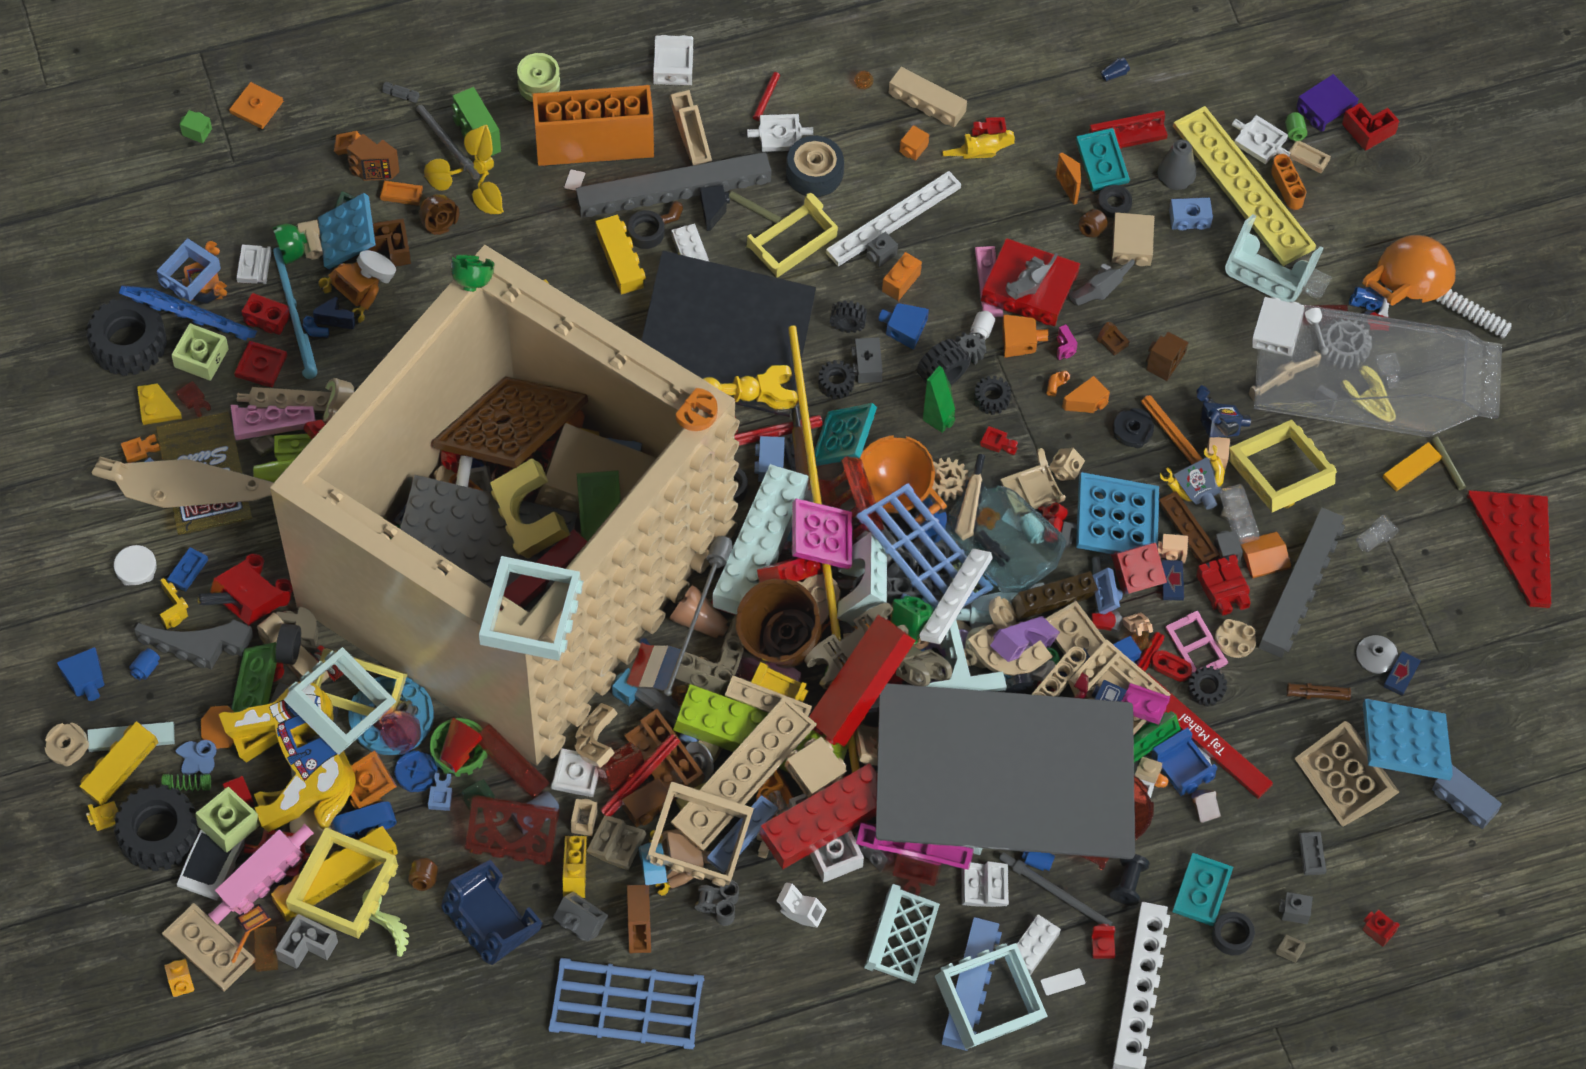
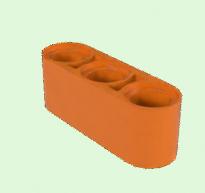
M1279 154L1273 161L1272 176L1287 206L1290 209L1298 210L1304 204L1306 189L1290 157L1285 154Z

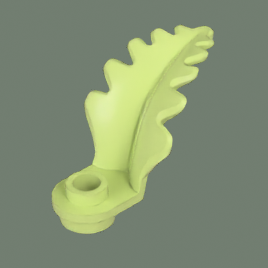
M369 889L366 890L363 894V903L370 892ZM381 896L376 913L371 914L369 919L382 925L391 933L397 947V956L401 957L403 952L406 951L405 945L409 943L405 938L409 937V934L403 931V929H407V926L398 922L400 921L399 917L379 911L382 901Z

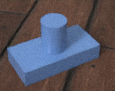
M1106 568L1092 575L1098 587L1095 595L1099 613L1106 614L1119 608V601L1122 599L1123 593L1116 588L1113 569Z

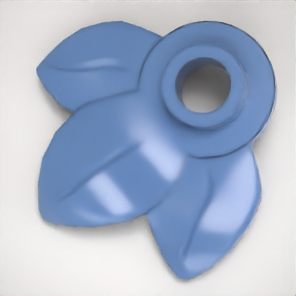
M202 740L199 743L189 741L176 750L178 755L185 758L182 765L183 774H194L200 770L202 774L207 775L213 770L215 765L213 757L216 755V746L213 742L209 740ZM209 749L208 753H202L203 750Z

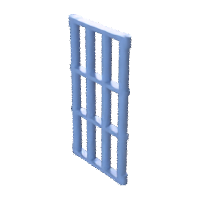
M907 483L873 506L858 513L856 517L862 524H865L883 546L886 554L892 557L909 578L911 584L918 589L935 610L939 602L922 581L930 577L941 592L945 594L948 586L936 572L944 568L954 579L958 572L951 562L959 559L963 564L967 556L964 554L965 551L959 548L941 526L939 520L932 515L914 493V489ZM905 493L928 523L921 527L897 497ZM890 502L914 532L906 536L882 506ZM876 511L900 541L891 545L868 515ZM932 527L954 555L946 558L925 531ZM918 536L939 561V564L932 568L910 540ZM904 545L925 573L918 577L896 549ZM983 575L978 581V584L983 589L976 593L972 591L963 607L994 588Z
M567 958L560 959L549 1032L559 1033V1031L594 1035L597 1038L610 1037L641 1041L644 1044L650 1042L683 1046L684 1049H694L704 975L694 974V976L658 972L656 969L650 971L613 966V964L602 965L571 961V959ZM564 969L607 974L605 986L563 981ZM619 975L650 979L649 990L611 987V976ZM655 980L697 985L696 997L653 992ZM561 989L603 994L602 1006L559 1001ZM608 995L647 1000L646 1010L643 1012L607 1007ZM652 1001L692 1005L694 1006L693 1018L651 1013ZM558 1010L600 1015L599 1026L556 1022ZM605 1016L644 1020L642 1032L603 1028ZM652 1021L691 1026L690 1038L647 1033L648 1023Z

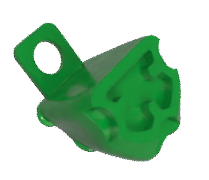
M904 596L903 599H894L890 622L897 627L905 625L908 629V635L916 640L913 644L915 645L920 639L921 631L934 612V608L917 597Z

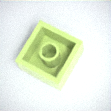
M190 323L171 356L175 368L211 381L229 348L225 336Z
M229 787L196 812L197 826L226 853L259 827L258 814Z

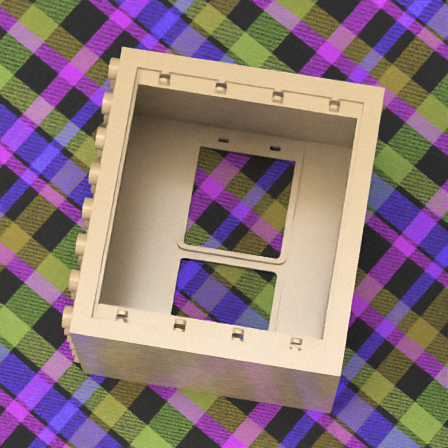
M484 245L475 256H479L480 261L485 262L487 258L495 263L494 273L490 282L486 286L476 288V291L470 292L463 290V286H460L453 280L275 481L270 490L297 608L304 607L313 613L318 622L386 667L407 673V677L423 687L430 696L463 718L476 722L486 733L537 766L545 755L554 758L559 753L566 740V737L562 734L571 723L578 727L584 722L591 709V706L587 703L597 692L603 696L609 691L615 681L616 674L613 671L622 661L628 665L633 661L641 645L637 641L643 633L647 631L653 634L658 630L665 618V613L662 610L671 600L677 604L682 600L690 585L686 580L695 570L701 574L707 569L710 564L707 561V555L713 540L717 536H725L731 539L735 533L738 524L733 521V516L737 510L738 503L733 501V496L737 491L738 483L734 481V475L739 463L734 460V455L739 447V442L734 439V434L739 427L740 421L735 418L734 398ZM505 377L587 394L588 402L581 408L585 415L582 428L598 431L599 436L603 438L611 437L617 440L642 443V453L657 458L566 568L579 571L581 581H584L582 593L577 594L576 598L578 600L576 614L572 613L571 620H573L572 631L567 633L565 640H568L565 653H561L559 661L480 645L479 632L492 588L396 527L397 523L394 521L395 517L408 502L414 476L418 475L436 479L434 473L442 466V450L434 449L433 441ZM695 388L709 391L715 397L718 405V414L715 422L709 428L702 431L687 430L676 421V413ZM697 407L695 409L692 408V411L704 418H711V415ZM537 449L526 459V462L532 457V455L537 451ZM438 567L441 568L442 570H444L445 572H447V575L445 576V574L443 573V571H441L440 569H438ZM555 581L530 612H527L503 596L500 605L503 610L498 612L493 631L554 644L570 584Z

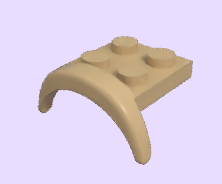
M1042 448L1037 450L1039 466L1001 479V485L1016 516L1038 509L1040 506L1062 502L1066 498L1059 490Z

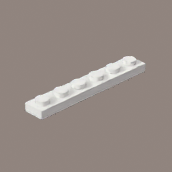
M977 549L971 550L921 631L920 638L922 641L936 644L942 642L992 560L991 552Z

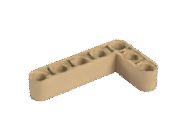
M1076 646L1069 649L1032 695L1058 697L1069 684V679L1084 664L1086 659L1085 651L1081 647ZM1071 657H1078L1080 661L1075 662L1071 659ZM1063 671L1067 674V676L1062 677L1058 674V672ZM1051 686L1055 691L1049 692L1045 687Z

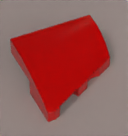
M453 718L441 751L440 762L456 773L470 758L469 753L483 739L481 734L465 723Z

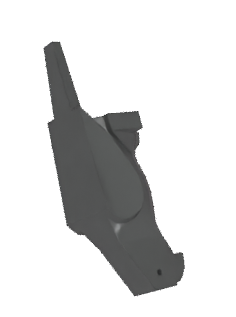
M1055 253L1048 265H1045L1044 261L1035 256L1030 261H1026V269L1019 275L1018 281L1011 284L1007 283L1006 291L1008 295L1016 300L1028 294H1035L1052 267L1058 253Z
M1131 259L1120 269L1114 270L1110 266L1102 264L1098 275L1091 278L1080 289L1069 293L1072 303L1079 306L1094 299H1105L1123 281L1122 277L1135 264V261Z

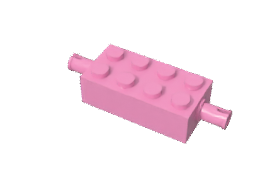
M304 823L291 837H287L281 830H278L215 890L223 902L208 914L209 917L218 925L231 911H235L240 915L249 912L253 908L255 900L266 896L270 891L269 887L274 882L279 883L286 876L285 872L290 867L294 868L302 861L301 857L304 854L300 851V846L314 834L310 828Z

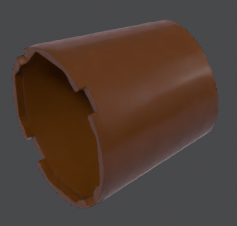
M769 579L751 588L738 606L736 630L739 639L750 653L762 660L783 667H797L805 664L806 656L822 640L820 613L816 600L804 586L793 580ZM788 631H790L792 634L789 637L786 635Z

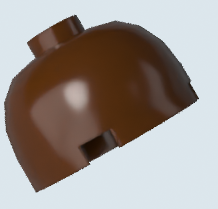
M435 194L429 196L423 201L419 209L421 223L426 230L434 235L447 233L450 230L448 227L452 224L455 225L460 215L458 206L445 195Z

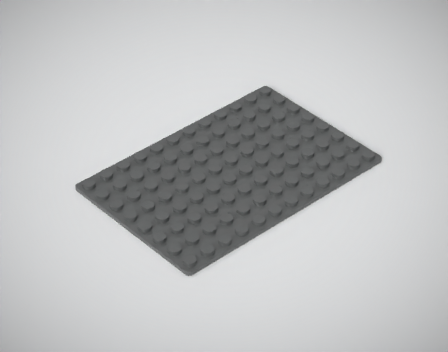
M886 684L879 695L876 839L880 841L1133 859L1135 856L1133 704L1119 701Z

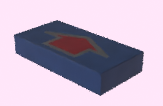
M1162 560L1167 583L1162 584L1163 600L1183 601V561Z
M1402 651L1384 687L1403 696L1421 660Z

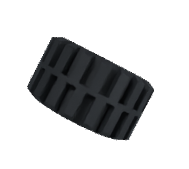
M947 339L933 346L922 357L916 370L918 375L927 384V379L938 366H941L950 385H952L965 373L970 365L971 358L954 339Z

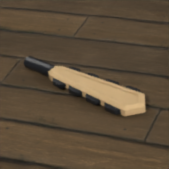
M983 454L977 455L974 472L970 479L966 481V492L962 494L961 498L963 503L959 506L957 512L959 517L955 519L953 526L955 533L962 541L973 536L974 532L977 531L978 522L976 518L979 517L980 513L978 505L982 502L980 492L984 490V483L981 477L985 455Z

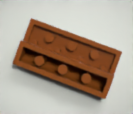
M655 709L641 719L640 725L624 735L643 762L651 756L670 734H674L677 737L658 709ZM681 741L651 773L655 779L659 778L667 791L671 781L694 789L705 778L704 773ZM673 796L672 803L678 798Z

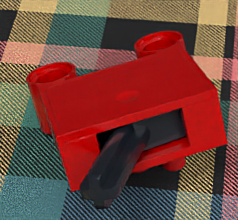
M250 554L243 562L215 577L210 593L198 595V604H224L246 624L250 625L279 606L288 605L293 588L291 581L288 579H278L275 586H272L261 576L264 559L260 555Z

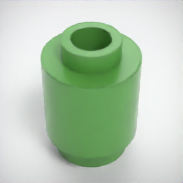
M1296 112L1289 114L1285 121L1289 139L1292 141L1303 140L1307 136L1304 117Z

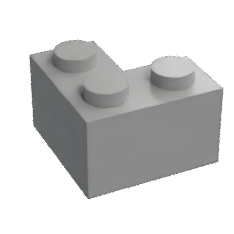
M297 914L275 951L278 960L297 969L308 951L328 960L338 943L336 932Z

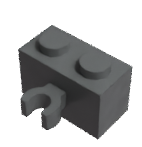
M571 892L563 897L553 918L562 927L576 933L578 938L590 941L598 936L608 915L575 892Z

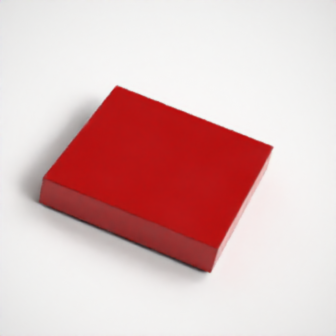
M249 341L234 373L235 377L273 388L286 360L287 352Z

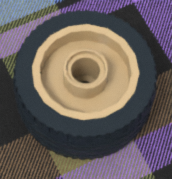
M818 135L806 136L797 140L790 147L786 158V175L789 184L796 192L805 196L812 193L816 197H821L834 192L839 187L844 175V156L840 147L831 139Z

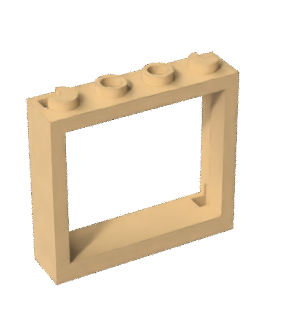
M671 781L646 859L656 866H662L663 864L670 866L672 871L683 873V871L691 873L692 877L699 880H704V878L713 880L712 883L724 887L729 885L754 808ZM673 796L743 819L726 875L655 852Z

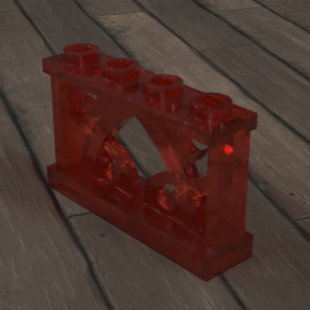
M475 795L472 797L465 849H470V853L473 854L489 852L492 857L504 858V855L512 856V860L525 861L526 858L532 859L535 864L546 865V862L552 860L560 809ZM478 807L483 808L485 822L476 825ZM498 811L502 812L504 818L494 822L493 819H498L496 813ZM512 813H517L520 826L529 832L521 839L509 843L496 826L506 823ZM526 816L532 818V822L529 823L534 825L532 828L524 823ZM546 818L551 819L549 836L540 831ZM481 827L488 828V831L483 832L481 835L488 837V842L486 843L478 842L475 837L476 831ZM536 835L542 837L546 842V848L542 852H536L532 849L533 844L540 846V842L534 838ZM495 840H496V842H497L501 847H499V846H492V845H493V843H494ZM525 845L526 851L517 850Z

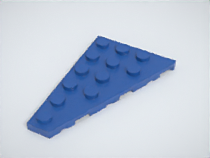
M121 286L119 294L128 296L133 301L150 304L149 307L153 309L174 312L179 317L193 319L192 322L199 325H212L220 331L235 333V337L243 340L255 338L257 330L153 288Z

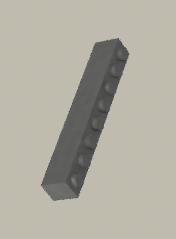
M1321 508L1264 633L1259 649L1280 658L1283 657L1285 651L1289 653L1294 642L1290 639L1292 635L1297 636L1301 626L1298 621L1300 618L1304 619L1308 611V607H1306L1307 601L1312 602L1316 593L1313 588L1315 585L1319 586L1323 574L1320 572L1322 568L1327 569L1330 562L1329 552L1334 553L1338 544L1335 539L1337 536L1341 537L1345 525L1342 524L1344 516Z

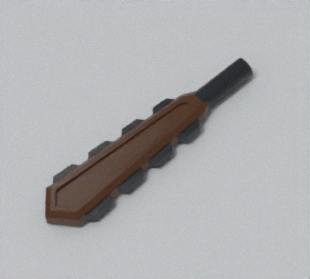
M793 407L791 411L793 430L790 435V442L793 444L791 455L794 456L792 465L796 469L795 472L808 476L809 491L811 484L803 428L801 426L798 407Z

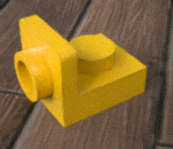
M115 801L93 808L92 804L88 805L90 812L86 813L90 826L95 824L97 831L115 824L114 818L118 812Z

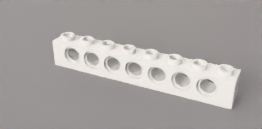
M1146 902L1141 903L1112 1069L1145 1068L1147 1057L1143 1056V1050L1148 1049L1150 1036H1147L1146 1033L1147 1028L1151 1029L1153 1015H1150V1009L1155 1008L1157 995H1153L1154 987L1158 988L1160 975L1156 974L1157 967H1162L1164 955L1160 954L1161 947L1165 948L1167 935H1164L1163 932L1164 927L1168 928L1170 915H1167L1168 907ZM1154 926L1157 928V931H1150L1147 927ZM1144 946H1151L1154 951H1147ZM1141 966H1148L1151 970L1143 971ZM1137 986H1144L1147 988V991L1142 992L1138 990ZM1141 1006L1144 1011L1137 1012L1133 1007ZM1136 1026L1140 1029V1032H1133L1130 1027ZM1134 1047L1137 1052L1130 1053L1126 1048Z

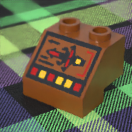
M362 134L347 147L349 170L355 177H360L364 181L391 180L400 172L397 150L384 140L376 144L366 135Z

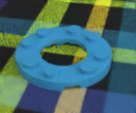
M387 676L375 678L392 696L397 679ZM406 677L400 699L403 701L410 700L412 705L417 707V712L404 730L395 734L383 733L372 725L356 740L366 749L372 752L375 750L378 754L382 755L402 754L417 747L428 736L434 720L433 704L427 691L413 682L412 679ZM361 690L352 698L354 702L373 708L375 706ZM349 711L351 730L367 716Z

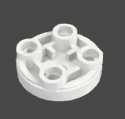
M365 250L357 258V263L362 269L361 274L367 278L373 276L384 283H389L396 272L394 264L377 252Z
M133 545L124 548L117 554L114 561V569L117 577L124 585H139L149 582L154 578L157 566L156 559L148 548Z

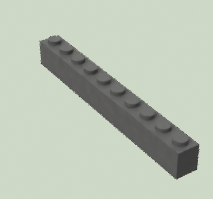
M763 152L576 188V199L581 218L594 217L599 214H611L615 211L631 210L636 207L651 206L662 202L668 203L678 199H689L699 196L700 188L723 185L726 192L731 189L746 188L757 184L763 185L771 182V168L767 154Z

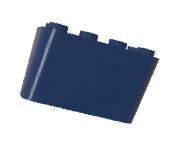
M491 860L449 882L442 900V910L454 921L457 929L463 932L470 945L476 948L483 961L493 965L535 935L543 923L530 907L526 909L522 917L498 888L503 874ZM490 870L494 873L495 879L492 877Z

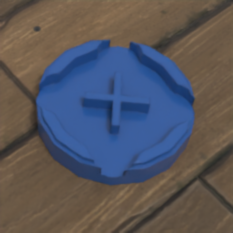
M411 751L405 753L397 761L395 777L397 783L403 789L409 792H421L434 784V776L438 770L433 758L429 754Z

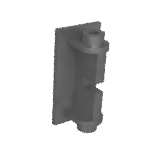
M858 845L861 852L880 872L883 871L886 864L889 865L895 860L893 853Z

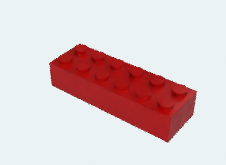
M869 763L761 825L759 835L782 870L876 816V771Z

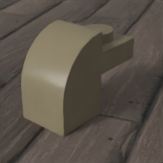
M299 607L298 614L291 611L277 612V615L284 623L301 627V646L316 648L318 627L315 616L311 611L304 607Z

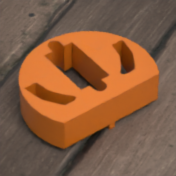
M695 388L676 413L677 423L690 431H702L709 428L715 422L718 414V405L715 397L707 390ZM697 407L711 415V418H704L692 411V408L695 409Z

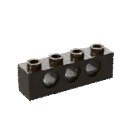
M1090 571L1018 592L1011 600V604L1018 620L1070 605L1075 601L1088 600L1098 591V587Z

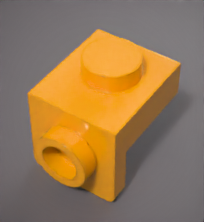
M186 959L164 965L173 997L194 991Z

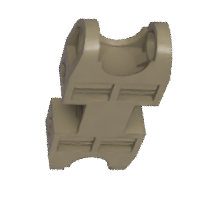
M889 603L877 605L854 619L853 621L858 629L841 641L832 634L816 645L806 656L804 662L808 667L821 664L829 665V669L825 673L826 676L820 681L823 689L829 688L843 667L841 662L846 663L869 629L866 624L870 627L878 614L888 619L887 616L893 611ZM905 625L898 626V628L908 634V629Z
M913 645L897 668L896 675L914 686H928L930 679L938 681L949 680L952 677V668L946 659L930 649L921 651ZM942 666L946 671V675L942 673Z

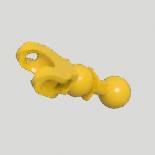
M771 366L766 373L757 375L756 379L751 376H744L739 379V376H735L733 383L720 384L717 379L712 377L703 378V380L724 393L733 395L735 402H738L739 399L743 401L756 399L757 402H765L774 409H790L799 402L795 391L786 390L780 385L787 383L792 376L789 366Z

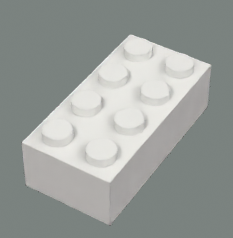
M805 793L789 799V809L808 799ZM851 830L810 854L823 883L863 867L864 857L858 844H856Z

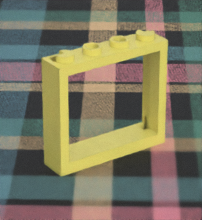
M1293 420L1229 447V461L1271 512H1275L1335 484V473H1337L1335 466L1326 460L1323 452L1314 446L1312 439L1307 438L1302 428L1297 426ZM1291 437L1320 472L1276 492L1247 457Z
M325 827L286 899L287 908L290 911L359 939L361 933L369 926L368 920L371 914L376 913L381 895L384 896L386 894L391 876L394 877L396 875V870L399 866L396 856ZM333 843L384 863L354 922L302 902Z

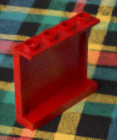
M1006 238L983 288L981 302L1024 317L1034 318L1036 321L1055 327L1058 315L1070 288L1077 279L1080 263L1057 256L1037 292L1015 300L1006 291L1007 283L1011 284L1018 281L1019 275L1026 269V261H1030L1034 256L1044 261L1045 265H1048L1054 254Z

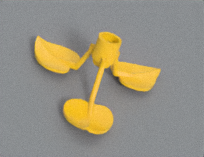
M483 125L468 132L464 139L467 152L475 155L474 168L479 174H483L478 182L479 188L473 191L472 196L475 205L481 211L488 214H501L504 211L499 188L492 182L483 183L485 177L489 175L488 171L494 166V161L491 157L493 150L491 134L488 126ZM434 159L424 168L427 181L432 187L441 191L448 189L452 185L451 175L464 171L462 168L450 171L449 163L444 159Z

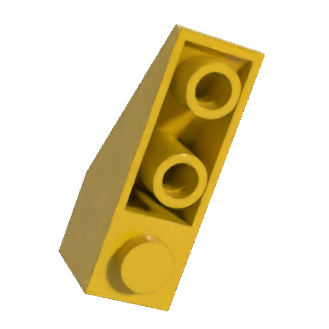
M565 836L563 897L571 892H575L582 898H585L587 836Z

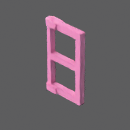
M1198 611L1165 627L1182 658L1191 664L1192 674L1193 672L1195 673L1196 667L1187 653L1207 643H1210L1219 660L1206 665V667L1214 666L1213 669L1216 670L1228 664L1227 659L1218 648L1216 641ZM1196 620L1206 637L1183 647L1174 630Z

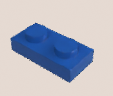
M190 547L168 577V583L171 582L175 587L186 592L207 563L208 557Z

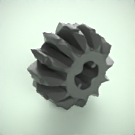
M972 331L969 335L963 332L961 337L957 336L955 338V341L970 356V362L976 365L978 360L982 361L987 348L985 346V339H980V334L974 336Z

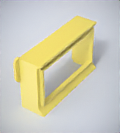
M809 193L805 196L804 205L756 238L751 234L748 235L747 248H750L771 270L775 277L778 278L836 238L838 226L822 210L823 204L814 194ZM807 214H810L825 232L778 263L762 245Z
M323 649L320 661L324 663V658L333 650ZM353 657L365 670L397 679L392 693V697L397 702L379 719L387 723L397 722L399 718L396 715V708L402 702L400 697L407 673ZM325 672L314 681L319 687H321ZM326 693L331 699L333 706L365 716H368L376 709Z

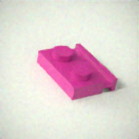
M1130 683L1122 702L1133 704V716L1159 725L1166 706L1170 701V696Z

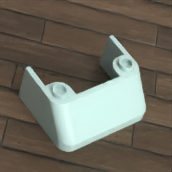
M1253 214L1243 224L1226 263V273L1230 277L1271 297H1276L1281 301L1294 302L1311 277L1323 247H1319L1313 252L1309 262L1300 260L1294 264L1292 270L1285 268L1257 254L1260 242L1256 236L1249 233L1256 218V215Z

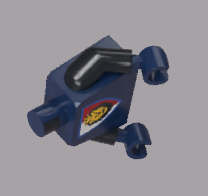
M1203 385L1197 389V398L1200 401H1204L1200 421L1209 438L1238 436L1241 427H1250V415H1241L1234 405L1215 403L1211 397H1207L1210 391Z

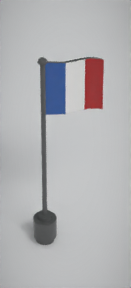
M717 536L712 542L707 555V561L712 568L682 649L671 646H651L642 642L626 682L631 687L657 689L664 691L666 696L672 694V685L716 568L724 567L727 564L732 551V541L728 537Z

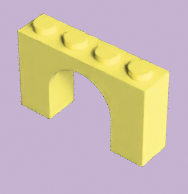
M534 459L528 460L490 482L493 489L491 494L500 506L498 511L507 523V526H505L506 531L513 538V548L518 555L521 554L526 558L532 557L570 535L564 518L556 512H552L531 524H523L520 519L519 508L523 498L529 492L548 482L542 465Z

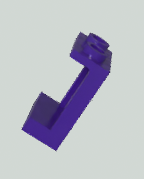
M1332 74L1300 95L1296 107L1299 113L1304 115L1313 127L1322 132L1325 130L1326 124L1357 105L1359 99Z

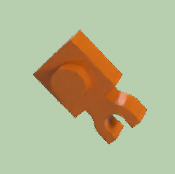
M155 434L148 436L143 441L138 437L121 443L128 463L147 458V452L160 451L159 444L150 445L152 442L157 441Z

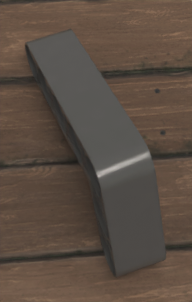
M941 542L934 543L946 558L950 557L949 548L946 544ZM929 552L927 562L933 568L939 564V561ZM942 568L937 572L943 575H938L949 587L952 583V577ZM863 577L854 580L850 593L856 589ZM887 577V603L892 604L894 599H900L903 593L922 600L923 595L911 584L909 578ZM930 577L923 580V584L936 600L940 602L944 594L939 591L940 589Z

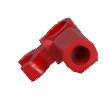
M1057 502L1047 508L1040 506L1038 510L1043 514L1039 518L1043 523L1048 522L1045 539L1052 543L1059 542L1063 520L1068 514L1067 508Z

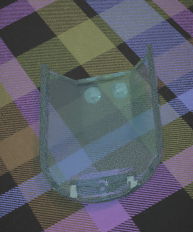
M997 486V488L991 489L984 487V490L980 492L982 502L978 505L980 513L979 517L976 518L978 522L977 531L974 532L973 536L963 541L955 533L953 527L955 519L959 517L957 513L958 508L963 503L960 499L949 512L946 531L959 548L965 551L964 554L967 557L972 549L985 551L974 539L976 534L983 539L979 534L981 530H984L993 541H997L1000 544V548L1010 557L1009 563L1001 558L1006 565L1000 567L992 557L983 574L1002 593H1018L1028 590L1057 568L1067 543L1064 535L1014 490L1004 486Z

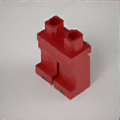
M1236 555L1218 559V563L1215 560L1199 565L1197 578L1211 602L1213 610L1218 609L1221 615L1224 616L1232 612L1231 604L1237 603L1240 610L1250 607V588L1238 566Z

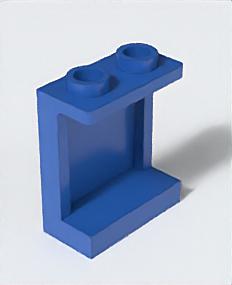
M1188 727L1153 748L1151 756L1153 760L1162 763V772L1180 796L1185 793L1191 794L1203 782L1209 783L1212 781L1217 771V766L1215 764L1211 766L1192 741V732Z

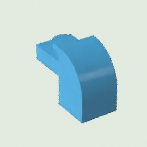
M651 843L638 847L645 885L667 883L665 865L656 866L646 859ZM658 843L655 852L664 855L662 844Z

